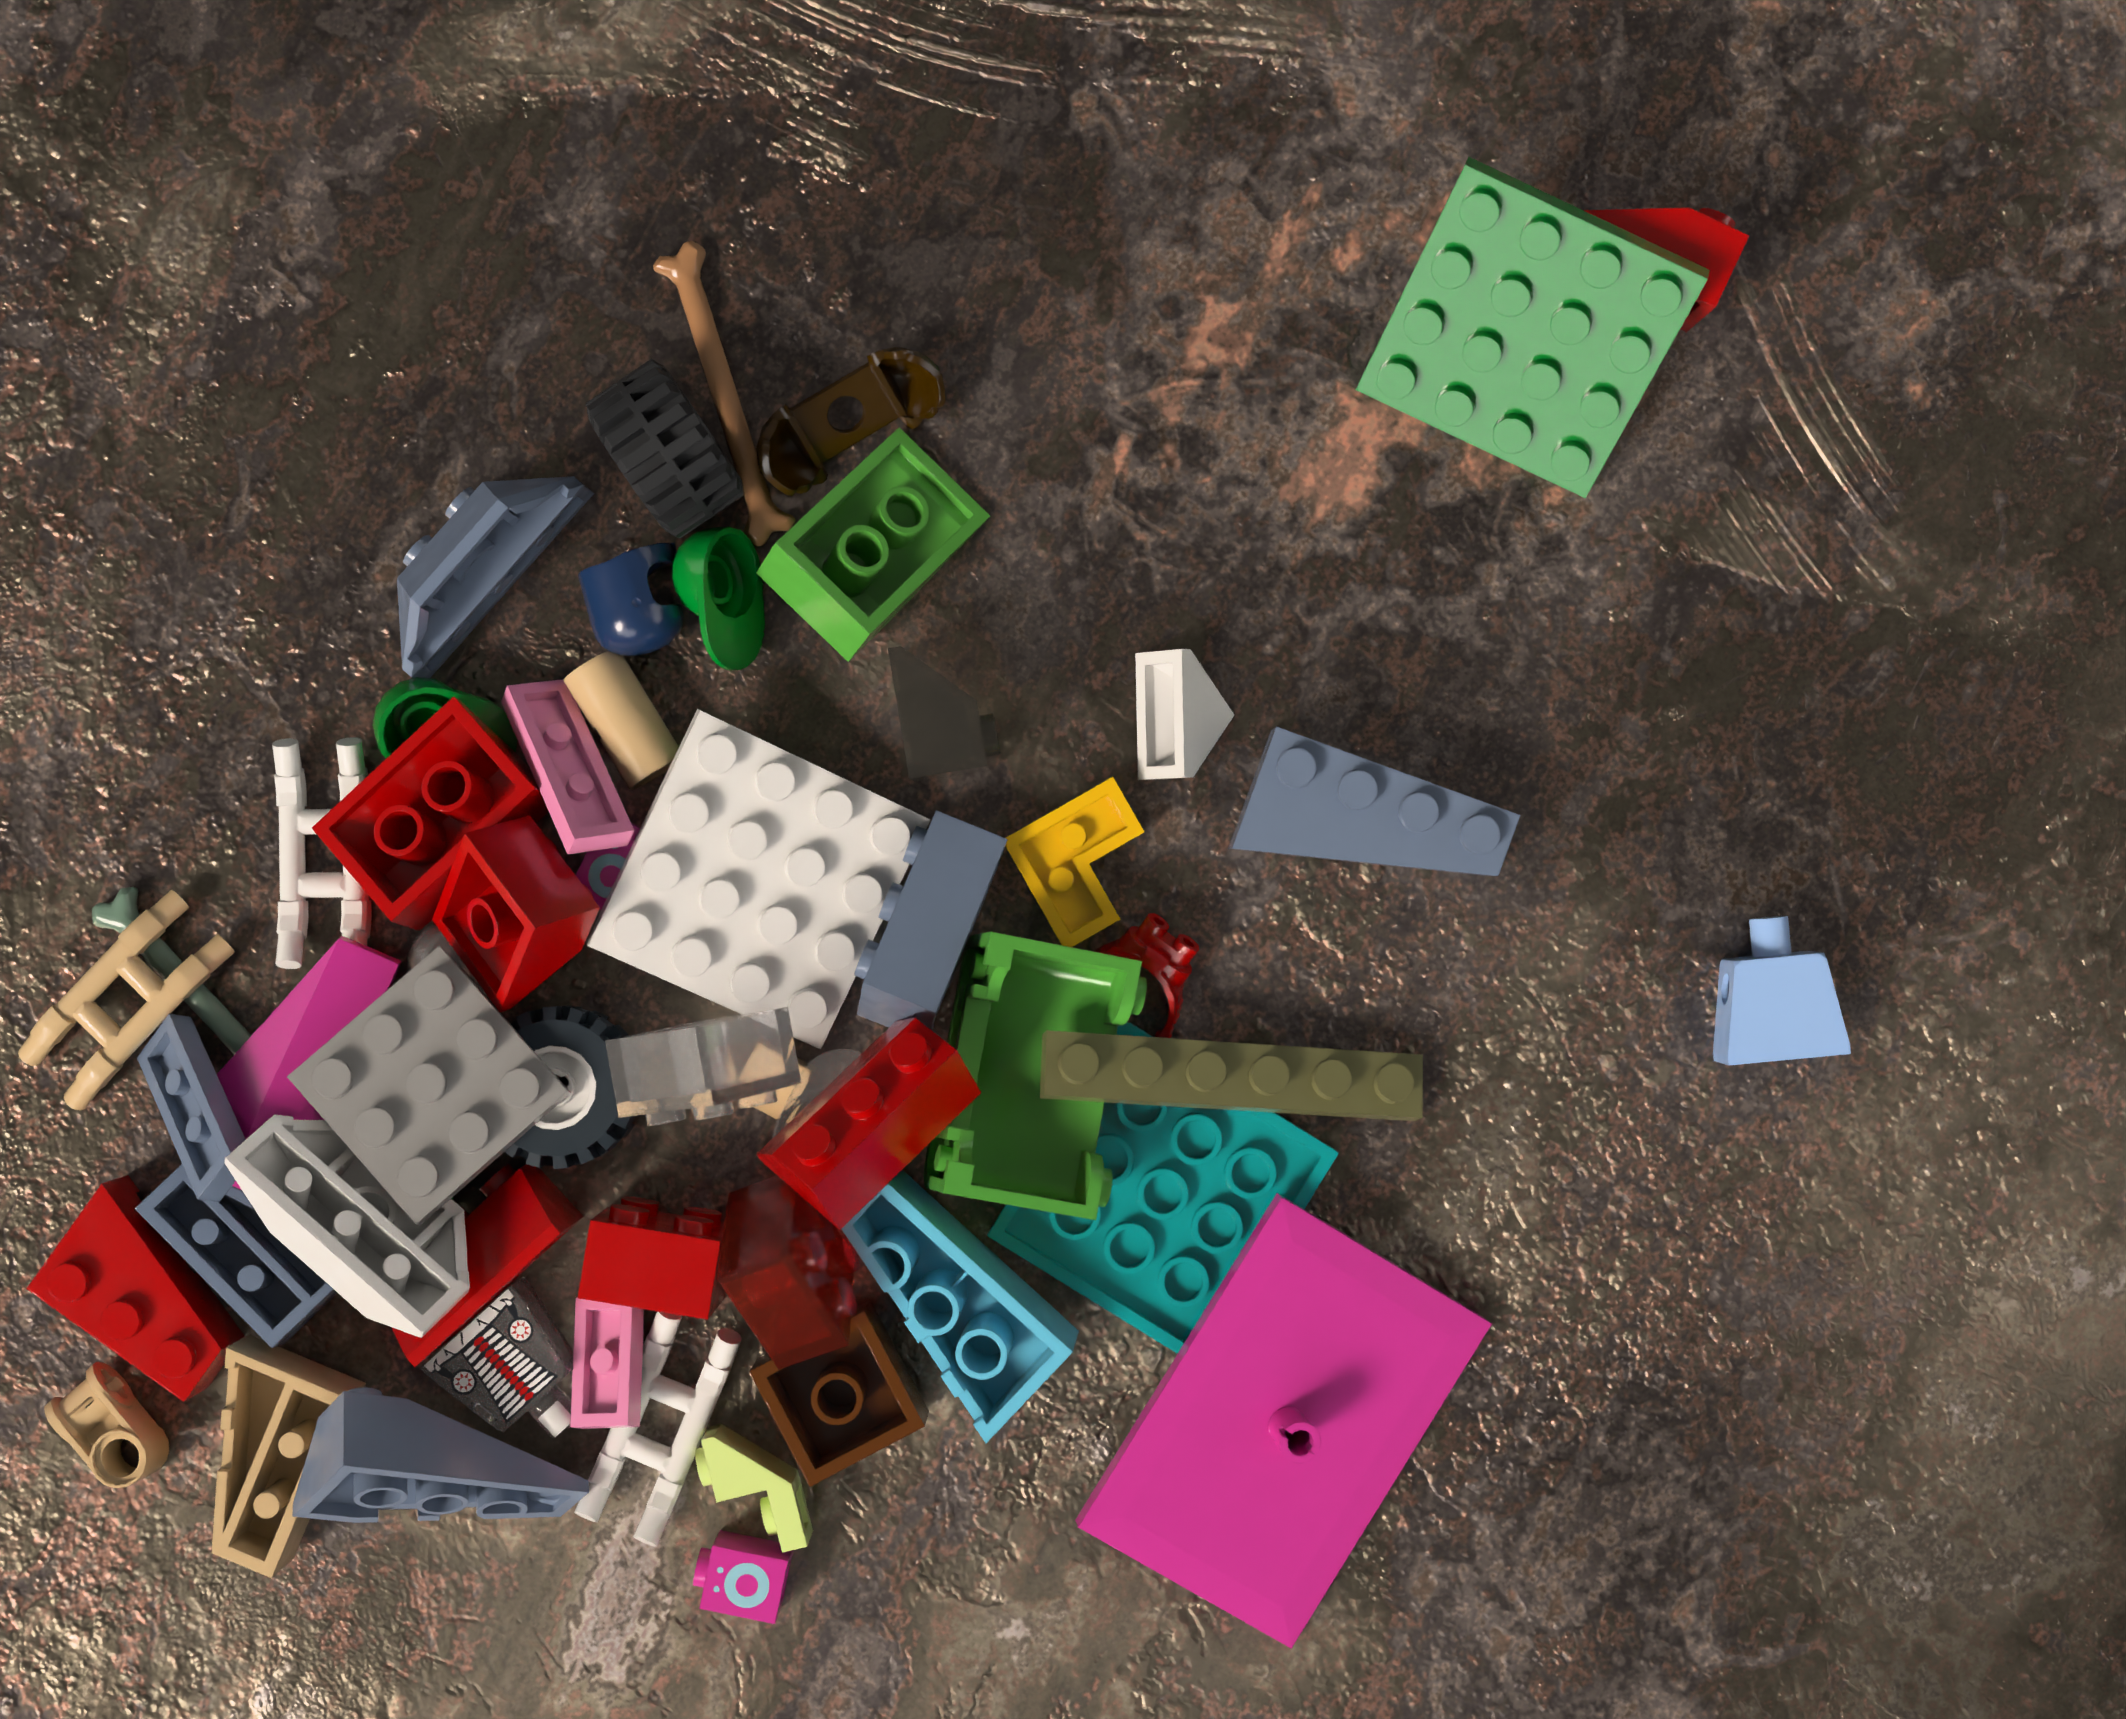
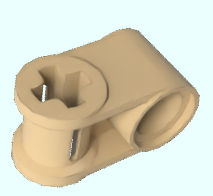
M95 1362L86 1370V1379L64 1398L54 1397L44 1406L45 1415L52 1428L73 1447L91 1469L96 1479L106 1486L113 1488L127 1487L157 1472L167 1461L169 1441L164 1430L157 1425L134 1397L125 1379L116 1370L103 1362ZM123 1439L133 1443L139 1452L137 1468L127 1464L121 1455Z

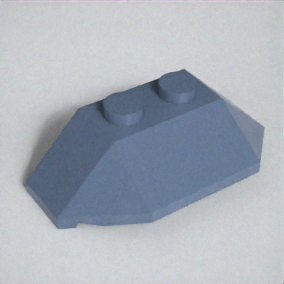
M574 476L482 482L476 490L472 487L463 490L447 508L445 515L449 520L433 538L430 535H425L419 539L403 559V563L407 567L397 577L402 669L412 678H431L594 493Z

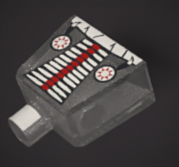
M522 1277L510 1286L421 1368L429 1378L496 1430L503 1433L527 1411L552 1439L570 1424L571 1400L559 1388L557 1383L573 1369V1349L525 1277Z

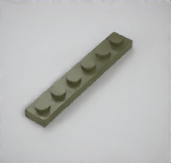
M1046 1030L1042 1034L1040 1098L1416 1121L1423 1118V1055Z

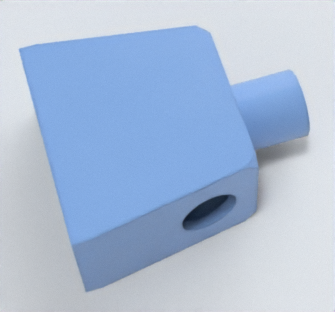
M1788 916L1749 919L1752 956L1721 959L1719 966L1713 1044L1714 1061L1725 1065H1740L1851 1054L1849 1038L1824 952H1791Z

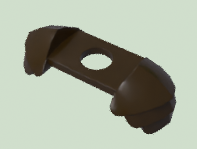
M902 347L881 349L868 355V362L797 405L789 408L785 404L772 414L761 429L756 447L760 473L775 488L786 495L793 496L795 493H806L811 489L812 485L822 484L827 480L828 474L823 462L894 420L900 418L907 428H917L923 419L933 418L938 413L939 408H942L945 404V386L939 366L929 357L918 351ZM852 396L858 399L863 407L860 421L850 429L841 430L834 428L830 425L827 418V412L831 403L839 397Z

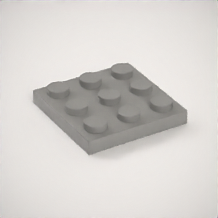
M441 946L434 949L287 1076L416 1225L424 1223L571 1094Z

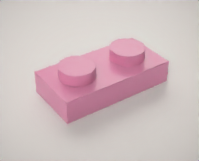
M576 1298L570 1427L581 1429L640 1427L644 1309Z

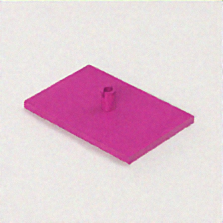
M1276 1193L1075 1519L1078 1528L1292 1649L1492 1323Z

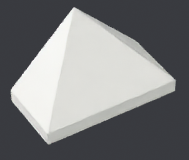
M1191 649L1135 653L1138 780L1193 778L1234 717V713Z

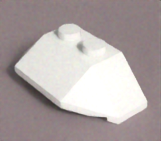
M273 1115L225 1157V1165L269 1232L366 1318L422 1338L469 1292L470 1282L467 1267L464 1209L454 1200L450 1199L424 1223L416 1225L325 1120H293L292 1116Z

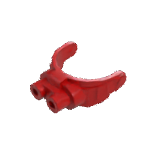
M1149 913L1140 926H1131L1121 938L1102 945L1094 952L1142 961L1141 967L1149 970L1161 983L1169 1003L1167 1022L1161 1030L1156 1032L1155 1037L1171 1038L1174 1024H1176L1180 1017L1184 983L1192 973L1190 962L1199 951V946L1187 935L1179 934L1175 938L1167 932L1169 925L1161 916Z

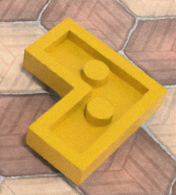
M1114 777L1006 837L1008 839L1006 843L1007 850L1062 946L1073 947L1121 920L1090 866L1091 862L1144 833Z

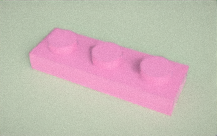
M564 679L507 685L501 703L567 854L627 846L633 835L634 828L580 708L564 683Z

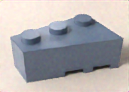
M937 810L928 830L916 826L903 858L904 862L913 866L904 886L894 882L891 884L878 917L888 921L880 943L868 939L854 973V976L864 979L857 1011L858 1016L888 1028L895 1021L917 1018L929 1029H933L935 1018L946 991L951 985L957 970L956 967L983 906L1008 839Z
M182 1164L135 1208L271 1348L285 1344L338 1293L269 1232L241 1189L231 1186L220 1202L197 1200Z

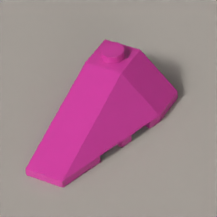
M341 936L217 1073L245 1139L252 1135L273 1115L292 1116L293 1120H324L287 1076L392 986L401 965V960ZM235 1181L232 1186L241 1189L238 1183Z

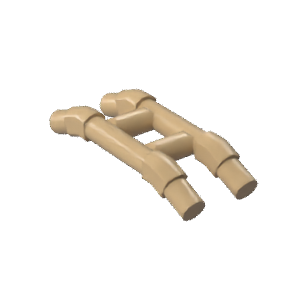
M170 890L149 910H145L118 936L119 939L56 1005H52L30 1031V1036L19 1049V1057L24 1063L30 1066H38L77 1022L103 1046L85 1063L76 1075V1080L64 1094L66 1104L72 1109L84 1110L100 1089L109 1083L112 1077L123 1067V1063L156 1030L168 1014H171L185 998H189L211 976V973L235 952L220 935L216 934L194 955L191 954L164 981L138 957L139 954L144 953L155 940L166 932L165 929L189 909L187 903L173 890ZM119 975L147 1001L122 1028L95 1002Z

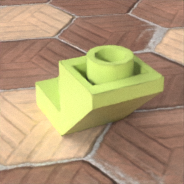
M723 1424L709 1427L701 1439L703 1447L696 1448L695 1459L701 1483L703 1486L712 1485L716 1503L767 1490L768 1496L760 1499V1506L768 1536L778 1534L782 1553L807 1547L813 1533V1528L798 1470Z

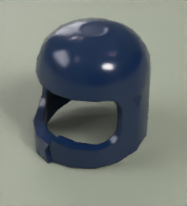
M675 542L643 546L622 553L607 562L589 567L578 574L593 633L600 645L608 651L619 655H641L656 651L670 644L679 635L684 621L683 606L680 604L660 605L656 603L651 595L647 580L654 572L673 565L677 554Z

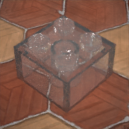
M788 1007L692 1021L605 1040L618 1116L622 1118L646 1114L648 1126L687 1119L685 1109H692L695 1120H703L734 1113L732 1101L738 1100L740 1109L774 1103L778 1101L777 1089L801 1084Z

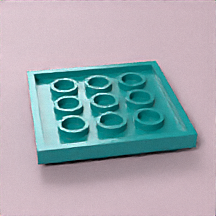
M1129 1021L1123 1026H1118L1117 1035L1153 1037ZM1104 1102L1096 1153L1102 1155L1104 1168L1112 1170L1113 1179L1108 1203L1105 1207H1098L1096 1220L1005 1204L989 1229L987 1236L1178 1354L1276 1193L1305 1209L1339 1152L1277 1113Z

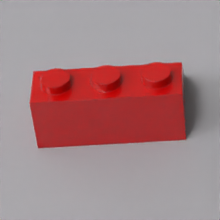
M453 696L321 818L312 829L391 922L420 931L433 918L464 833L528 815L537 823L549 811L528 765L468 707Z
M917 1018L895 1021L756 1155L768 1168L841 1230L979 1096L981 1091L954 1047Z
M507 1164L480 1188L487 1199L470 1214L464 1209L467 1267L470 1282L469 1292L422 1338L392 1328L406 1359L414 1367L445 1345L584 1217L539 1167L526 1164L516 1171L510 1164Z

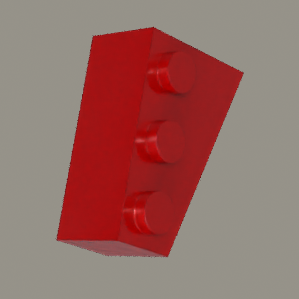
M129 1175L102 1183L26 1289L185 1402L210 1386L225 1365L226 1347L245 1336L205 1280L197 1272L193 1273L183 1257L137 1212L135 1208L142 1202L136 1194L139 1192V1189Z

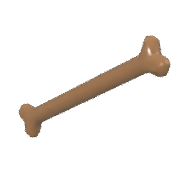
M687 241L682 245L677 255L659 256L653 265V269L656 273L668 277L677 286L735 470L742 480L749 516L743 533L752 541L753 545L758 547L766 544L771 533L790 530L795 524L796 519L793 515L781 511L772 502L765 477L760 473L757 452L701 281L700 270L706 257V251L698 243Z

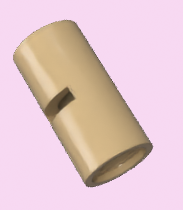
M606 651L585 662L564 678V683L592 729L597 730L601 737L600 742L630 790L641 787L668 771L679 746L623 655Z

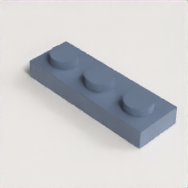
M168 1014L137 1059L197 1200L220 1202L236 1181L225 1165V1157L246 1139L192 1018Z

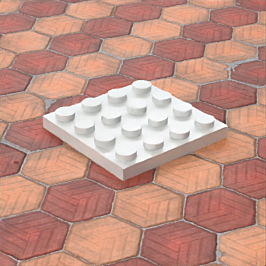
M697 709L586 943L591 948L821 1049L856 977L854 973L868 939L873 941L883 919L878 917L890 886L893 882L900 885L909 866V863L904 862L903 858L916 826L926 829L930 819Z

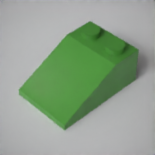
M898 428L774 544L756 574L849 662L988 520L990 515L902 429Z

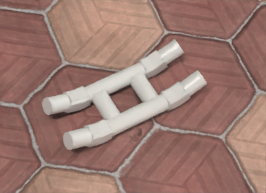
M287 738L272 743L276 770L274 775L276 806H279L280 902H278L276 931L278 933L275 964L280 968L297 969L302 966L304 939L307 938L308 901H306V898L343 897V901H341L340 932L342 936L366 946L367 940L370 937L372 910L369 895L344 866L343 872L306 873L305 835L316 834L312 827L331 809H305V806H307V789L304 769L301 766L299 743L297 739ZM343 738L336 742L339 764L340 801L368 776V769L365 767L362 740L360 738Z
M658 1311L643 1345L640 1422L650 1398L685 1412L674 1442L669 1447L636 1433L638 1427L610 1428L588 1479L589 1493L579 1501L574 1512L587 1520L599 1521L626 1457L657 1469L661 1473L633 1536L635 1539L657 1547L694 1460L695 1450L701 1443L742 1339L740 1334L732 1329L722 1328L718 1330L694 1389L660 1375L673 1345L682 1315Z

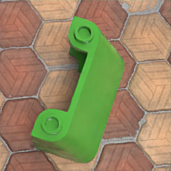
M996 932L975 934L969 938L960 967L947 1043L958 1051L981 1094L928 1144L924 1165L925 1188L949 1195L1096 1220L1098 1207H1105L1108 1203L1113 1179L1112 1170L1104 1168L1102 1155L1096 1153L1104 1102L1040 1098L1042 1034L1046 1030L1117 1035L1118 1026L1126 1024L1131 1014L1139 1015L1143 1008L1147 982L1145 977L1140 976L1142 961Z

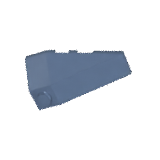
M361 1387L343 1391L318 1417L293 1501L292 1517L366 1523L378 1522V1510L417 1509L418 1521L440 1520V1515L455 1513L466 1507H476L477 1515L483 1519L561 1517L589 1493V1482L578 1475L407 1398L383 1396L382 1392L377 1389Z

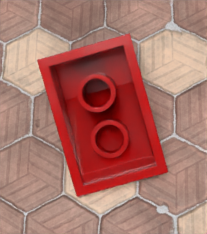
M1690 207L1584 210L1709 269L1708 280L1680 330L1686 333L1716 308L1749 238V235L1734 229L1736 223L1731 217L1710 208H1700L1699 212Z

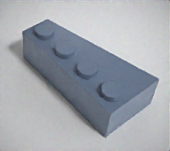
M1276 726L1270 731L1228 849L1483 876H1499L1520 815Z

